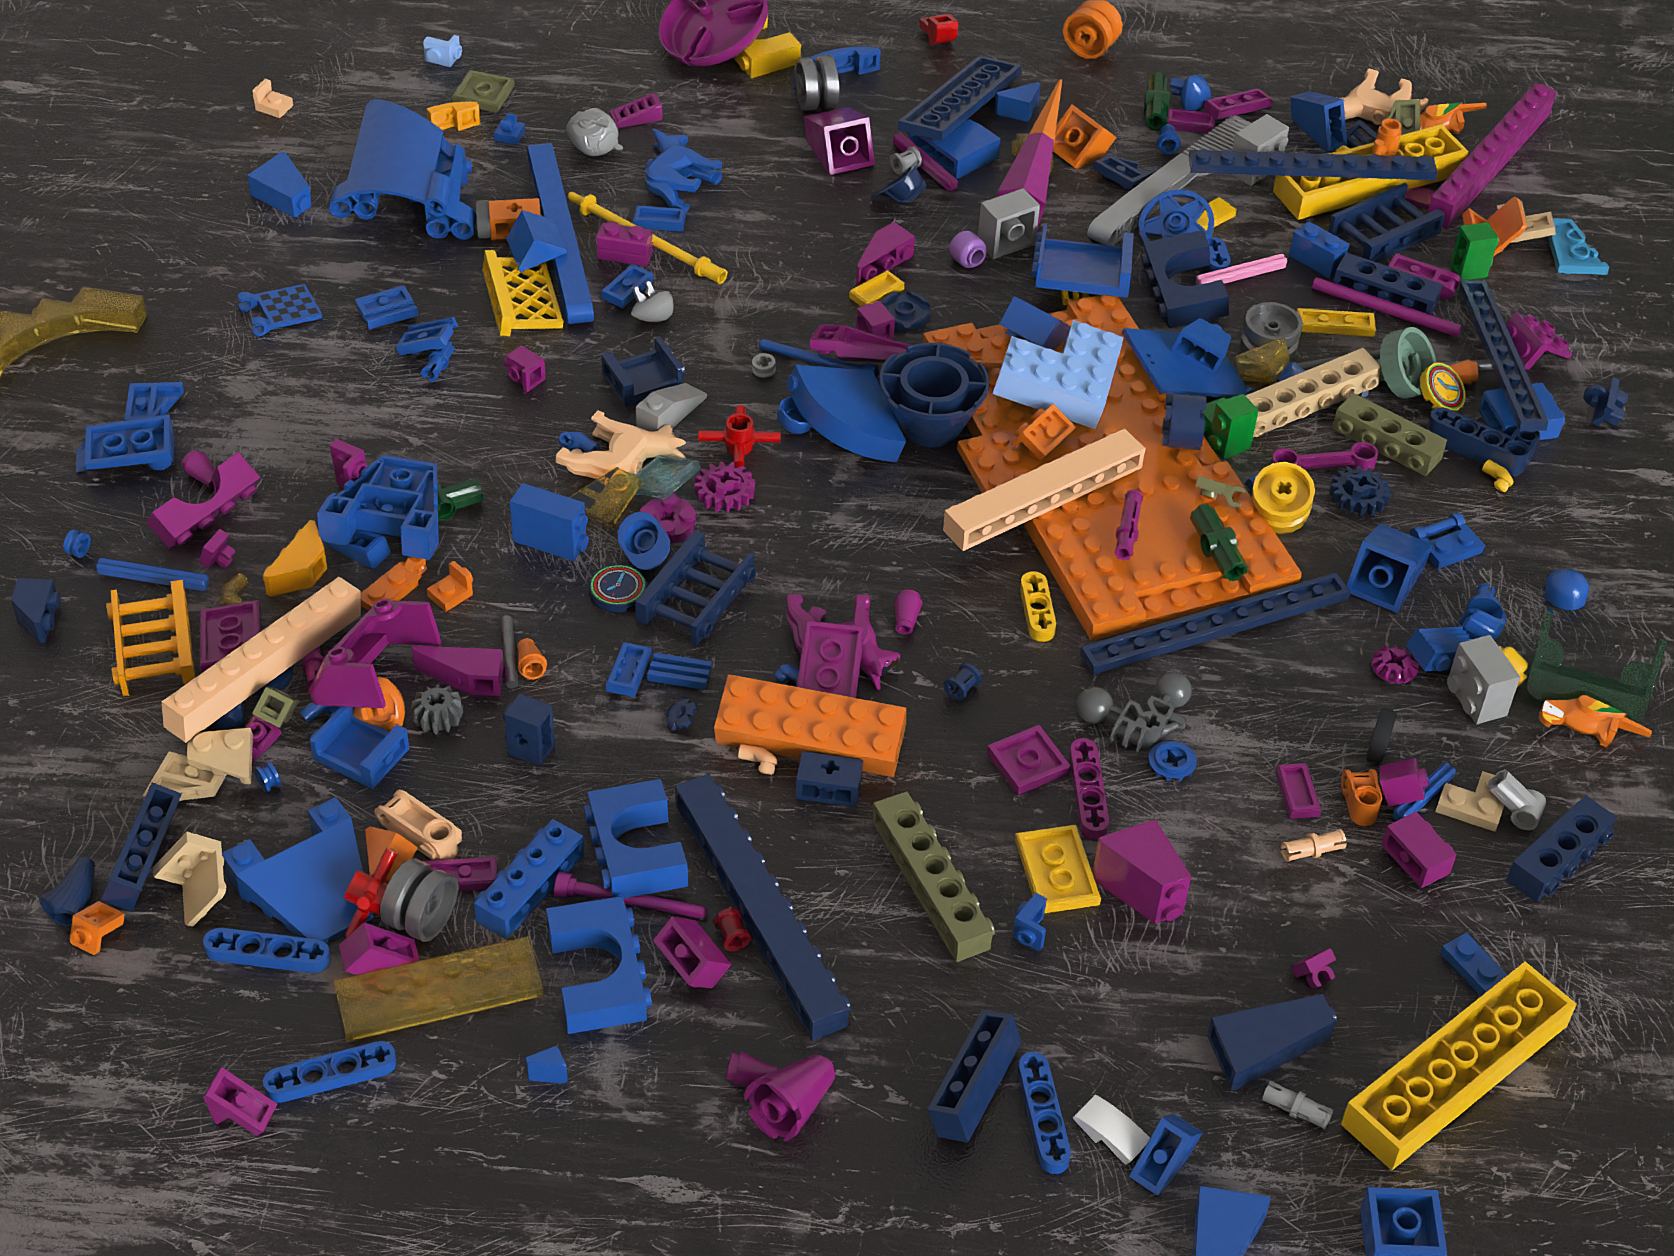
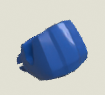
M1483 583L1477 587V596L1469 600L1467 611L1459 620V624L1462 625L1463 631H1466V635H1469V639L1491 635L1495 640L1506 624L1505 611L1502 609L1499 600L1494 597L1495 588L1493 585L1489 592V583Z

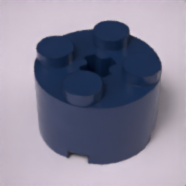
M1166 393V413L1162 424V446L1201 450L1205 426L1203 410H1206V395Z

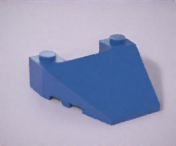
M389 455L379 457L361 471V477L355 481L349 480L344 484V490L338 494L332 493L326 498L317 513L319 536L322 542L347 546L355 531L363 530L401 537L402 555L430 560L439 544L437 463Z
M336 797L308 810L312 837L266 860L250 839L222 852L226 877L243 900L248 903H254L262 909L265 915L270 918L275 917L284 923L285 928L298 937L318 939L325 943L346 933L358 906L343 898L356 871L360 870L363 872L351 816ZM372 912L369 913L366 922L373 919Z

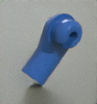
M562 432L558 438L562 448L564 447L569 450L578 448L584 452L600 450L598 444L581 432Z

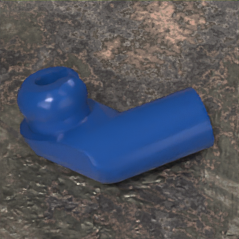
M789 664L780 665V669L774 672L778 682L786 684L790 679L797 686L799 669Z
M310 702L299 713L310 723L321 713L332 714L341 706L316 705Z

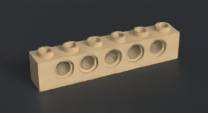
M1361 348L1246 395L1259 410L1253 438L1299 418H1304L1321 409H1326L1333 404L1347 399L1352 393L1360 394L1367 390H1372L1379 385L1381 365L1364 348Z

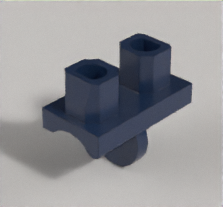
M1612 377L1607 388L1596 384L1585 389V402L1595 407L1592 418L1593 424L1599 426L1603 421H1606L1616 426L1624 418L1625 411L1621 408L1625 405L1628 394L1618 389L1619 379Z

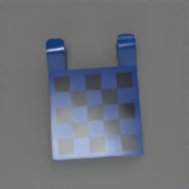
M305 284L258 294L249 292L238 294L239 301L244 302L238 304L242 312L250 311L259 305L266 317L258 316L251 319L252 325L257 327L252 328V333L256 337L263 336L275 328L322 319V313Z

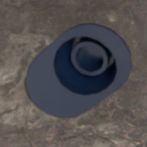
M919 161L912 164L898 178L872 194L871 198L884 192L897 202L905 203L915 199L926 188V183L916 168Z

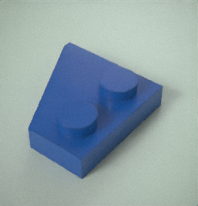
M183 382L130 383L124 421L165 415L184 393Z

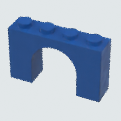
M661 779L587 792L588 805H583L586 824L592 823V826H589V834L592 845H598L595 848L596 862L598 867H604L601 870L604 889L610 888L612 898L619 896L629 898L688 887V867L681 842L649 848H633L617 841L619 836L631 829L669 822L667 797Z
M619 896L546 908L547 928L552 954L584 948H599L610 952L620 962L617 970L606 979L561 988L562 1005L568 1034L647 1021L646 1007L652 1006L649 986L643 987L642 980L646 979L643 960L637 961L636 954L640 953L639 939L637 934H631L630 928L634 927L632 908L625 907L624 897Z

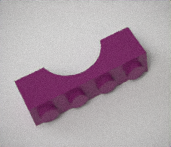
M238 452L219 465L211 477L214 486L213 498L204 503L191 504L173 497L151 513L147 525L168 549L177 543L181 546L193 537L192 532L196 529L204 530L215 521L213 517L221 512L222 515L230 512L236 506L235 502L241 497L244 500L251 497L257 491L255 486L261 477Z

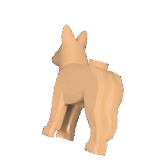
M1370 68L1366 71L1365 80L1351 90L1348 96L1340 98L1344 99L1345 120L1360 117L1372 121L1376 125H1381L1382 121L1388 117L1396 100L1419 99H1411L1412 84L1409 80L1402 78L1399 82L1401 89L1390 96L1375 90L1374 84L1379 72ZM1424 98L1420 100V113L1426 108L1429 99Z
M598 410L591 418V421L597 423L592 436L607 441L609 443V450L582 453V450L578 448L570 452L569 449L563 447L556 454V463L566 466L568 471L576 475L595 478L608 485L621 484L632 474H639L643 462L647 458L669 456L676 459H685V455L677 447L684 445L686 442L675 437L671 425H665L652 432L637 426L610 420L604 416V412ZM615 470L611 479L605 477V475Z

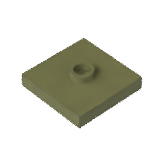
M469 70L452 96V101L477 102L479 109L498 113L514 87V79Z

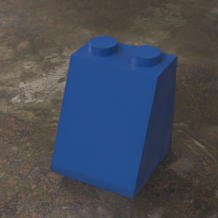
M1380 523L1362 541L1346 585L1350 590V594L1398 613L1423 572L1433 544Z

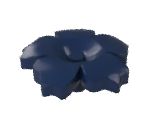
M686 697L679 699L676 705L672 704L665 714L668 717L666 719L667 728L672 731L677 726L680 729L683 727L688 728L692 724L689 717H693L695 712L699 710L697 704L691 702Z

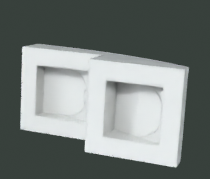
M1094 1095L1073 1117L1075 1122L1095 1143L1102 1140L1125 1165L1131 1162L1150 1140V1137L1130 1118L1097 1095Z

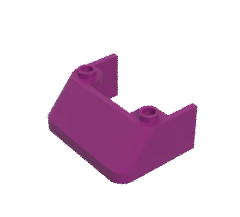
M381 599L375 602L373 607L323 659L309 687L312 702L316 705L384 708L386 702L374 666L371 663L388 644L439 646L442 643L430 603L391 601L390 599Z

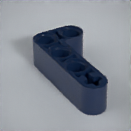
M1444 407L1434 408L1431 411L1426 428L1447 439L1445 448L1481 464H1485L1490 459L1507 469L1511 476L1520 475L1534 457L1540 438L1539 431L1525 432L1519 431L1518 428L1512 436H1509Z

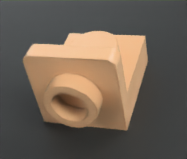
M264 79L253 89L255 110L281 118L293 106L291 97L272 91L271 81L268 79Z

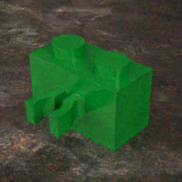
M1488 222L1459 226V233L1455 239L1456 244L1450 267L1454 273L1460 276L1461 281L1488 277L1490 267L1493 264L1494 252L1499 243L1497 233L1494 232Z

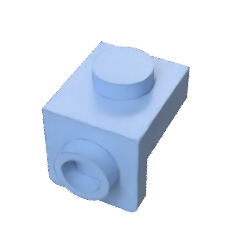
M453 35L449 41L428 36L423 41L424 57L427 62L451 67L461 56L462 46L457 35Z

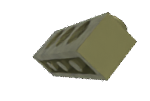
M1352 393L1337 409L1332 428L1357 442H1367L1374 445L1378 453L1424 476H1427L1442 460L1447 439L1355 393Z

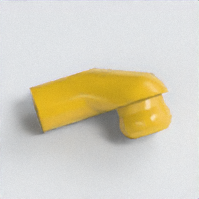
M1490 459L1485 462L1482 471L1497 479L1494 482V487L1498 491L1506 492L1508 487H1512L1514 481L1507 469Z

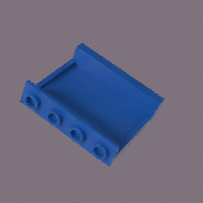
M1044 223L1043 232H1037L1031 277L1036 278L1035 287L1128 298L1134 233L1124 232L1122 247L1049 239L1046 238L1047 224Z

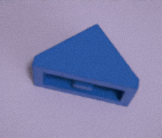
M1036 82L996 92L994 110L996 115L1029 122L1038 106L1040 83Z

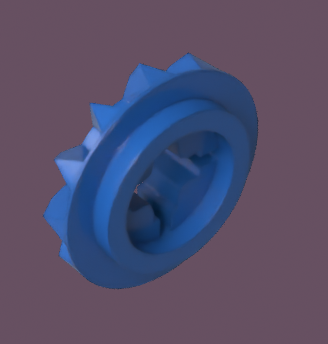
M1177 741L1157 743L1151 748L1148 755L1149 769L1155 770L1156 777L1165 776L1167 781L1176 778L1181 782L1184 777H1191L1197 765V758L1193 750ZM1168 757L1173 762H1177V767L1173 766L1171 763H1167Z

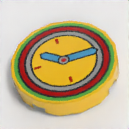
M1434 363L1421 373L1420 388L1426 401L1430 400L1434 404L1431 406L1433 409L1444 407L1455 412L1463 407L1466 400L1465 389L1460 377L1450 366L1443 363Z

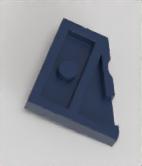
M1111 154L1096 160L1093 166V170L1100 173L1104 178L1111 179L1120 184L1122 188L1130 191L1160 168L1153 166L1151 170L1138 168L1139 162L1126 160Z

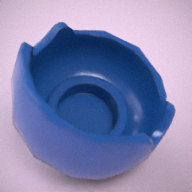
M792 396L781 400L777 409V420L783 429L790 433L803 434L813 428L799 412Z
M1557 569L1550 573L1546 579L1544 598L1555 607L1564 610H1576L1583 607L1586 603L1589 583L1583 574L1573 569Z

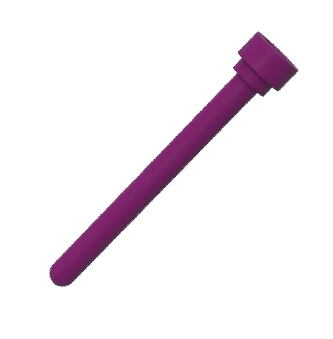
M559 871L554 887L555 897L567 899L569 896L574 897L575 894L599 899L612 898L610 888L604 889L603 886L579 882L578 878L573 877L572 873ZM650 895L624 898L625 904L699 919L705 918L707 915V909L700 905Z

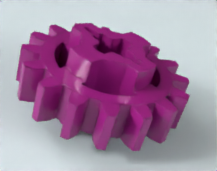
M720 462L718 467L709 464V470L701 469L700 475L695 477V495H698L699 503L705 502L706 509L714 506L715 512H719L723 508L726 513H730V508L734 507L739 511L741 510V504L748 506L749 499L754 498L755 479H752V473H744V466L735 468L734 462H731L729 466H725L723 462Z

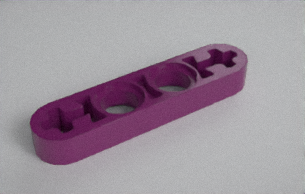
M1080 738L1073 741L1069 754L1081 834L1089 840L1096 841L1099 837L1107 834L1109 815L1097 745L1090 739ZM1081 751H1084L1085 755H1087V761L1082 762ZM1081 773H1090L1095 779L1086 781L1081 779L1079 775ZM1091 796L1096 798L1099 803L1090 805L1085 803L1083 798ZM1096 815L1095 821L1097 827H1093V824L1090 823L1091 816Z

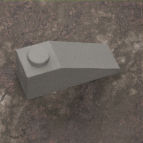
M687 383L653 391L636 406V425L639 428L652 432L665 425H671L674 428L707 398V393Z

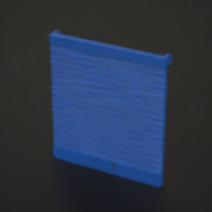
M1124 328L1122 331L1154 386L1161 394L1173 392L1232 398L1240 394L1246 396L1255 392L1253 388L1246 387L1227 356L1224 357L1217 372L1212 376L1171 352L1180 333Z

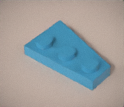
M1553 218L1556 235L1548 236L1557 273L1607 275L1609 270L1608 264L1598 259V252L1594 247L1590 248L1587 245L1585 235L1572 219Z

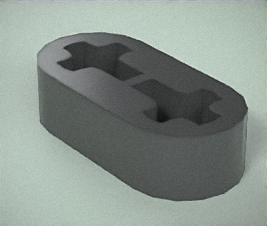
M476 200L478 239L491 238L489 200Z

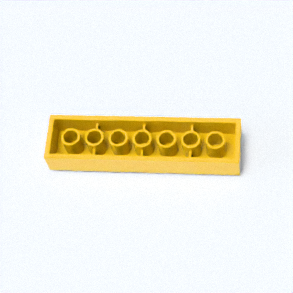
M1441 124L1401 135L1398 152L1394 155H1384L1434 157L1437 168L1436 180L1276 175L1273 193L1300 220L1358 204L1403 183L1408 185L1407 190L1446 180L1467 158L1469 151ZM1375 142L1332 154L1372 155Z
M1525 961L1350 1100L1341 1125L1391 1171L1394 1170L1565 1029L1577 1004Z

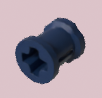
M963 663L959 667L957 674L953 677H948L944 681V690L952 699L962 701L967 696V691L982 682V675L971 663Z

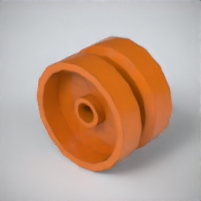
M1086 0L1065 21L1063 26L1065 42L1078 56L1086 59H1096L1102 56L1121 35L1123 26L1121 16L1108 1Z

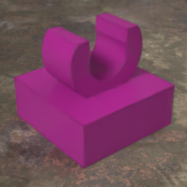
M221 529L214 534L203 547L199 560L201 565L209 569L215 561L224 568L231 564L233 561L231 557L236 551L227 545L229 534Z
M1331 948L1315 952L1290 967L1296 978L1307 975V983L1313 989L1321 986L1318 980V973L1322 974L1325 982L1335 979L1333 970L1326 965L1335 961L1336 958Z

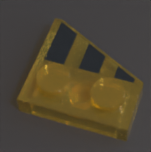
M616 467L569 498L584 502L586 515L613 527L642 484V481L639 477Z

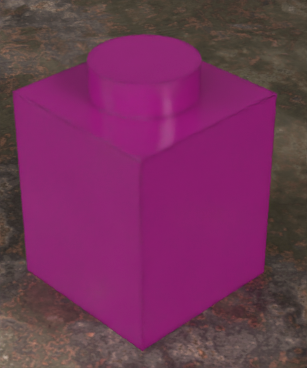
M1416 758L1380 766V784L1388 807L1425 799V787L1429 786L1428 776L1425 768H1419Z

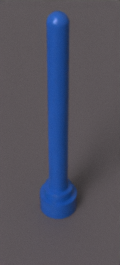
M762 339L759 342V347L763 350L816 365L869 370L874 372L876 379L879 375V365L869 362L856 365L766 339Z

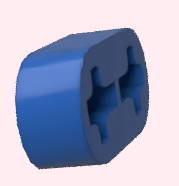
M1211 237L1208 241L1210 265L1205 266L1207 272L1230 267L1231 260L1224 241L1217 237Z

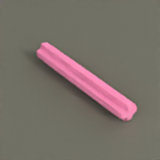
M1277 254L1196 276L1195 284L1199 285L1222 280L1226 284L1284 269L1287 258H1285L1284 254Z

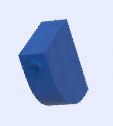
M969 119L940 141H932L928 137L921 135L912 136L908 134L909 139L956 179L999 158L1001 138Z

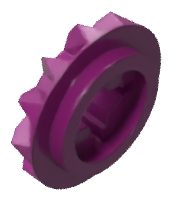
M1383 645L1380 651H1375L1371 661L1372 669L1376 675L1391 683L1409 682L1416 677L1419 669L1418 662H1416L1411 654H1408L1407 648L1401 650L1396 645L1392 648ZM1391 660H1393L1394 662H1401V665L1398 666L1397 663H1390V662H1391Z

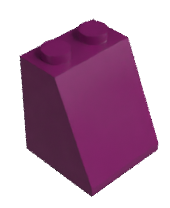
M846 107L803 117L806 140L829 175L875 165L868 116Z
M1156 819L1099 837L1093 867L1095 882L1154 924L1165 920L1172 921L1183 915L1191 875Z

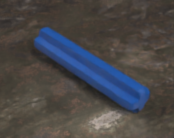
M1449 763L1441 764L1428 777L1429 786L1425 787V799L1397 805L1393 810L1392 818L1398 821L1414 812H1418L1444 788L1445 783H1449L1454 778L1456 769L1450 766Z

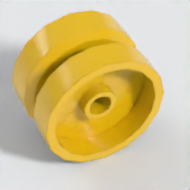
M1288 462L1272 463L1263 468L1256 476L1251 497L1254 506L1266 518L1275 533H1292L1301 528L1309 519L1315 494L1314 482L1308 472L1296 464Z

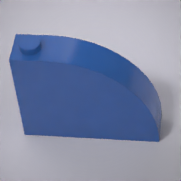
M795 365L792 374L787 379V389L790 391L801 415L816 431L831 442L853 453L871 459L897 462L906 440L873 371Z

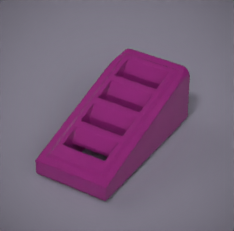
M652 93L610 110V116L617 128L661 121L662 104L657 94Z

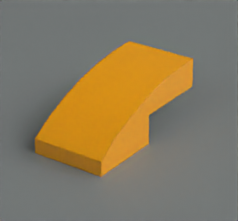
M453 102L426 108L427 119L441 130L455 126L458 131L480 124L479 104L477 102Z

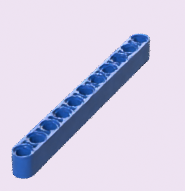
M552 143L527 145L528 162L536 196L539 198L541 216L554 220L567 250L566 254L552 259L567 324L594 322L592 300Z

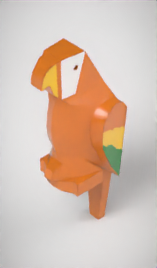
M1463 102L1428 106L1420 114V130L1442 124L1448 131L1459 134L1464 130L1465 121L1462 113L1484 109L1487 105L1486 103L1462 104Z
M1587 695L1570 700H1545L1538 716L1541 723L1547 727H1550L1551 724L1564 725L1579 733L1594 735L1600 741V745L1605 747L1612 742L1618 728L1646 737H1650L1652 734V730L1624 717L1626 713Z

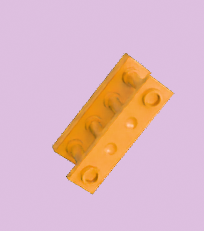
M183 580L171 581L172 593L166 594L167 597L120 604L117 590H111V603H106L109 621L113 620L117 667H112L114 685L121 686L123 696H129L128 680L175 673L176 676L182 675L183 683L186 685L196 678L187 598ZM163 609L174 611V614L169 615V618L127 625H123L122 616ZM166 630H171V633L176 632V636H171L170 640L125 646L124 637ZM171 651L179 655V657L173 658V661L132 668H127L126 658Z

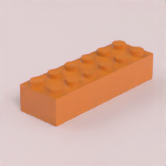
M728 674L714 725V732L717 744L740 748L741 744L763 747L772 754L801 759L802 751L863 760V772L894 777L906 727V707Z

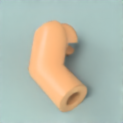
M740 745L739 759L759 762L760 773L774 774L775 765H778V761L772 753L763 747Z

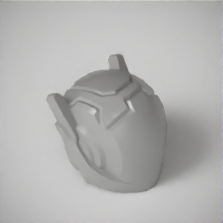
M590 108L584 112L578 111L566 126V133L571 142L580 152L588 156H600L611 150L618 152L623 150V146L618 143L619 132L615 122L607 113L599 108Z

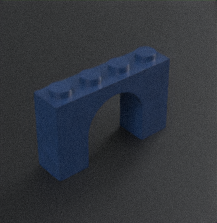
M1203 230L1144 242V253L1141 254L1142 266L1144 269L1148 268L1146 271L1149 285H1154L1152 287L1155 302H1160L1158 304L1161 319H1166L1169 328L1191 324L1199 318L1206 321L1229 316V296L1222 280L1194 286L1179 285L1170 280L1172 276L1181 271L1210 265V249Z

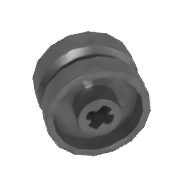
M818 56L815 62L810 57L798 58L795 65V81L801 109L803 111L816 110L819 103L824 109L836 108L839 103V79L833 56Z
M1263 302L1254 305L1247 311L1244 321V330L1240 342L1242 354L1251 362L1265 367L1289 364L1296 356L1303 325L1301 316L1287 305L1276 302Z
M416 858L407 860L394 873L386 887L380 908L381 920L386 925L397 930L406 929L410 936L420 941L427 942L432 940L443 929L452 914L459 890L458 880L453 875L442 870L433 871L429 864Z

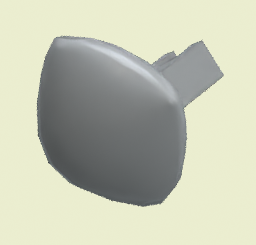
M648 280L644 282L646 285V296L640 293L638 286L631 287L637 300L631 312L633 317L646 322H661L667 320L672 315L674 303L669 291H654L651 282Z

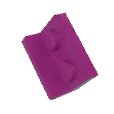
M335 439L329 446L337 484L344 489L346 482L349 480L355 481L361 477V471L367 465L364 450Z

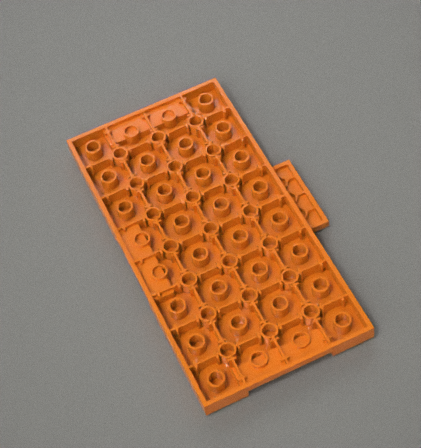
M1097 295L1067 302V310L1049 313V315L1069 326L1075 320L1107 332H1112L1121 337H1124L1122 333L1124 328L1139 329L1117 296ZM967 323L923 333V343L948 344L969 352L972 357L1003 360L1011 336L1005 334L1007 328L1000 324L976 329L973 323ZM1021 336V338H1020V339H1022V340L1029 341L1028 339H1026V338H1024V337H1022V336ZM1125 337L1120 349L1106 404L1096 429L1072 422L1076 428L1041 461L1022 442L1015 448L1011 445L1018 437L1015 432L1025 422L1031 425L1033 421L1030 418L1038 409L992 394L1000 368H986L989 376L988 394L966 424L973 438L958 441L957 444L959 454L982 493L1124 428L1145 447L1141 469L1023 523L1091 641L1154 626L1300 583L1302 572L1266 518L1254 506L1253 499L1247 490L1246 493L1235 492L1233 494V500L1242 504L1240 508L1229 505L1224 495L1218 494L1215 499L1200 494L1202 488L1195 486L1198 476L1246 489L1228 461L1221 462L1204 435L1202 447H1200L1201 450L1162 446V424L1166 413V394L1158 392ZM1065 341L1056 347L1054 351L1061 353ZM1129 490H1137L1143 495L1137 525L1139 536L1134 543L1133 556L1128 560H1121L1114 553L1117 544L1116 530L1121 523L1125 494ZM1208 504L1210 507H1214L1225 528L1231 527L1234 530L1237 538V548L1248 566L1247 573L1242 575L1239 580L1229 581L1227 578H1224L1213 558H1207L1203 554L1200 535L1190 520L1191 512L1197 509L1199 505Z

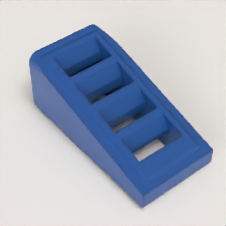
M356 530L347 546L326 542L327 546L372 569H375L391 552L385 536L363 530Z

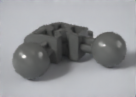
M1164 673L1156 681L1154 687L1156 697L1151 695L1145 712L1142 711L1139 703L1129 700L1124 709L1115 706L1109 692L1100 687H1090L1084 689L1077 697L1076 710L1079 717L1087 723L1098 724L1106 720L1114 723L1115 726L1112 730L1110 741L1113 742L1119 738L1123 740L1122 746L1125 748L1131 744L1137 746L1135 752L1138 753L1141 749L1151 750L1154 745L1160 743L1162 736L1169 734L1170 731L1186 727L1187 719L1173 713V710L1183 707L1190 700L1192 685L1189 679L1182 673Z

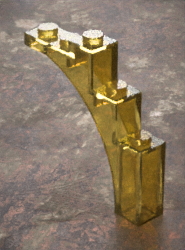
M82 287L78 295L73 298L72 303L42 298L37 308L32 311V315L2 310L0 312V376L7 366L26 352L64 336L103 330L138 333L147 317L143 296Z

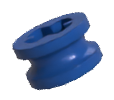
M76 529L69 531L63 543L64 552L82 558L89 550L91 544L90 535L84 532L81 533Z
M270 761L266 762L263 768L260 766L254 768L256 778L264 792H269L272 786L276 788L281 786L279 775Z

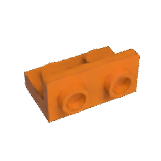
M1053 403L1046 411L1041 407L1030 418L1033 421L1031 425L1025 422L1015 432L1018 437L1011 445L1015 448L1022 442L1041 461L1076 426Z

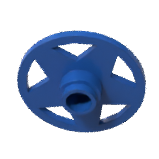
M1170 190L1157 195L1145 206L1139 220V231L1143 242L1150 241L1146 235L1162 236L1163 239L1200 230L1204 231L1206 239L1209 241L1214 230V215L1210 205L1202 196L1188 190ZM1173 197H1187L1194 201L1180 206ZM1159 203L1161 215L1146 220L1150 210ZM1205 210L1209 219L1207 231L1196 222Z

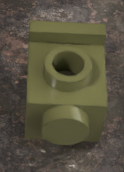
M269 686L263 691L252 714L281 728L283 722H289L299 699L273 686Z

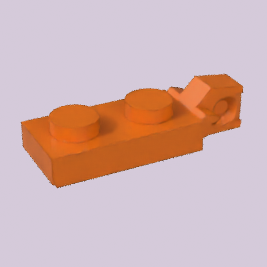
M409 557L406 563L401 561L398 565L396 564L361 592V606L369 611L374 603L381 599L400 601L419 585L418 581L422 577L421 574L427 570L426 559Z

